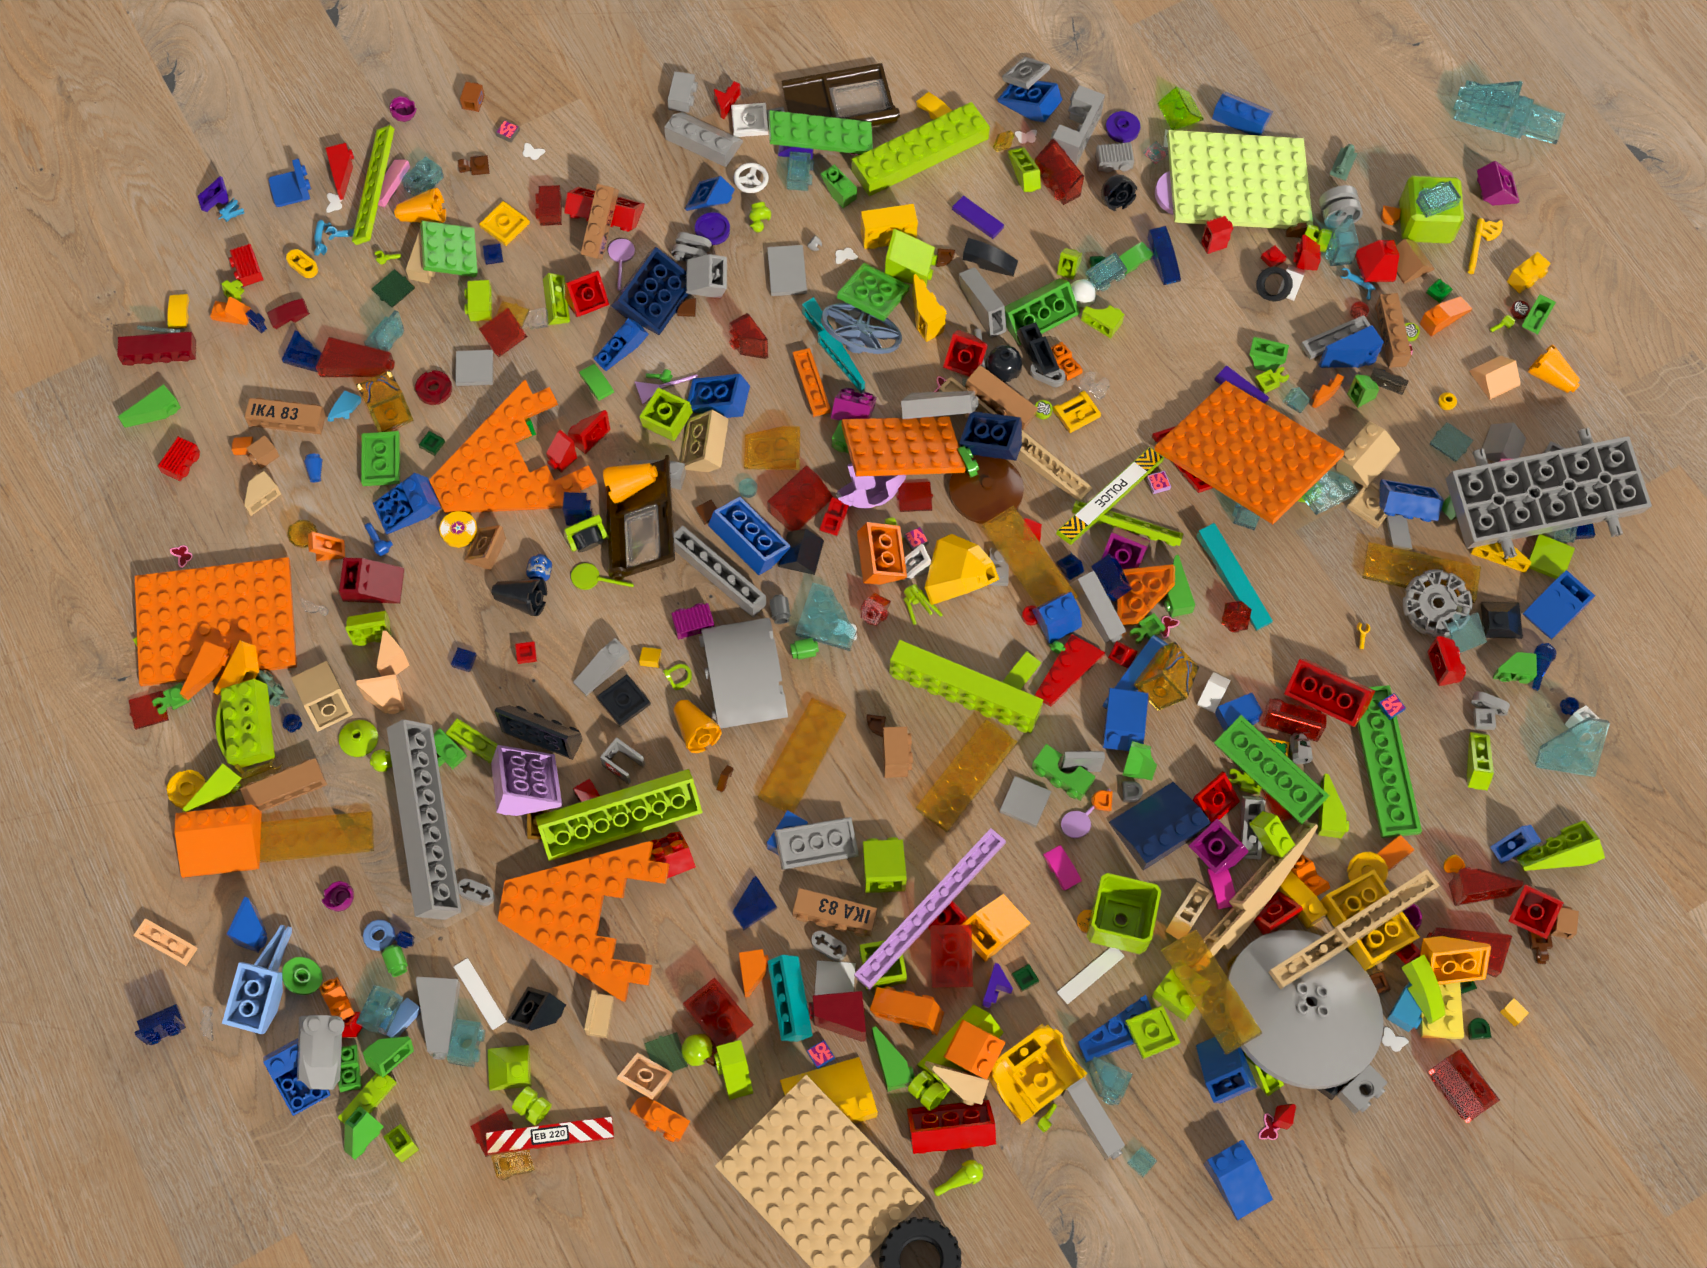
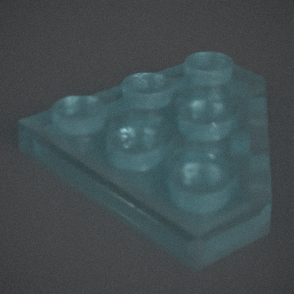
M1328 471L1302 498L1312 511L1318 515L1355 496L1359 491L1347 476Z
M812 583L795 632L796 636L806 639L813 638V641L851 651L856 630L849 622L841 604L834 596L833 590L830 587Z
M1588 717L1541 745L1535 766L1537 768L1595 777L1608 732L1609 721Z

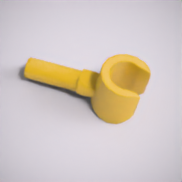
M1359 622L1357 624V630L1360 632L1359 649H1364L1366 633L1370 631V625L1366 623L1365 630H1361L1362 623Z

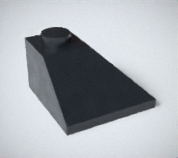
M1519 602L1480 603L1484 638H1523Z
M527 987L507 1023L530 1031L556 1023L562 1016L566 1004L549 992Z

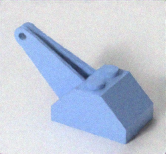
M280 925L254 965L245 962L238 963L222 1024L258 1034L266 1033L278 1011L283 993L282 972H278L292 934V927L288 926L285 930V925Z

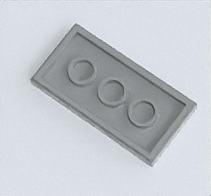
M851 817L774 830L781 870L859 856Z

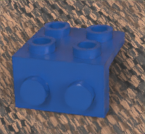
M299 159L292 160L295 171L269 178L276 207L311 199L308 191L311 190L309 179L305 180L307 171L305 165H301Z

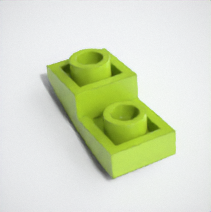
M1026 651L1003 682L1021 690L1042 662Z

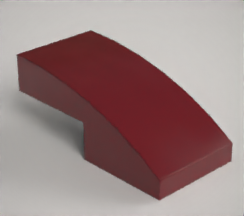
M303 298L290 301L267 312L272 327L276 330L290 321L296 323L310 314Z

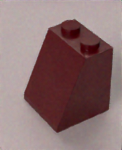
M862 991L813 995V1002H809L810 1019H814L815 1026L860 1042L865 1041L866 1026Z

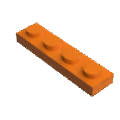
M807 348L793 352V359L813 417L831 413L811 349Z

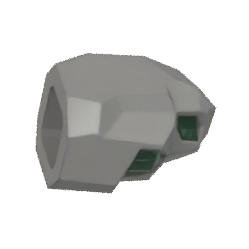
M1293 733L1289 741L1290 760L1295 764L1311 763L1313 757L1310 741L1302 733Z

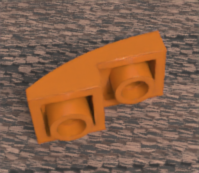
M1063 342L1050 347L1059 368L1065 372V379L1067 381L1082 374V367L1072 358V352Z
M1337 374L1334 380L1330 379L1327 386L1323 384L1320 390L1316 389L1311 398L1314 400L1312 407L1317 408L1327 402L1341 386L1344 376Z
M1400 835L1377 854L1385 860L1389 872L1415 849Z

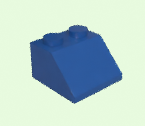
M1072 592L1063 593L1032 610L1048 644L1082 627L1080 608Z

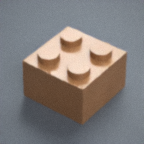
M907 726L883 727L884 778L908 777V771L912 770L911 733L907 732Z

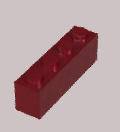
M192 331L118 337L117 356L122 365L127 366L157 362L170 363L171 361L187 362L189 360H196V339Z

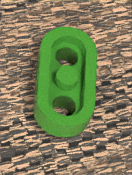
M965 446L957 448L970 478L978 475L979 466L976 460L972 461L973 455L970 449L965 448Z

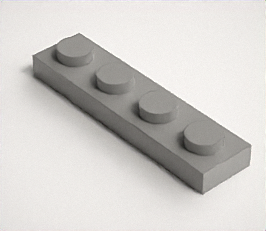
M1363 315L1303 341L1301 347L1308 358L1313 359L1322 355L1326 346L1371 325Z

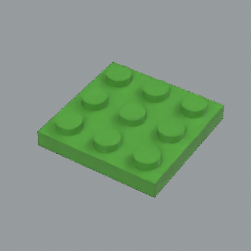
M422 221L420 228L423 270L476 277L478 272L475 229Z
M863 263L840 289L837 298L884 321L909 292L910 286Z

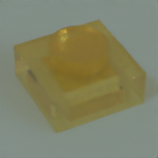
M1011 130L998 134L993 149L999 152L1010 148L1015 134Z

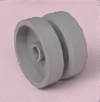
M1337 186L1324 192L1319 199L1325 225L1329 228L1350 226L1363 215L1357 190L1352 186Z

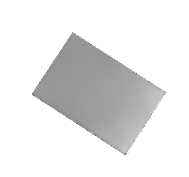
M803 245L767 247L771 296L807 294Z

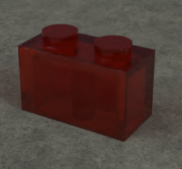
M560 185L539 186V193L535 194L536 204H539V208L535 209L536 219H539L541 226L562 225V194Z

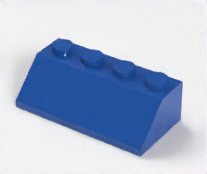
M741 497L716 509L708 524L758 575L771 569L791 547Z

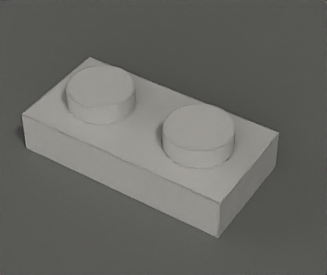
M990 548L989 558L994 563L999 580L989 585L1008 586L1009 549Z

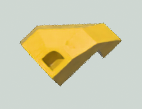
M949 534L936 541L925 583V590L930 604L933 605L987 586L999 580L993 561L979 545L954 534Z

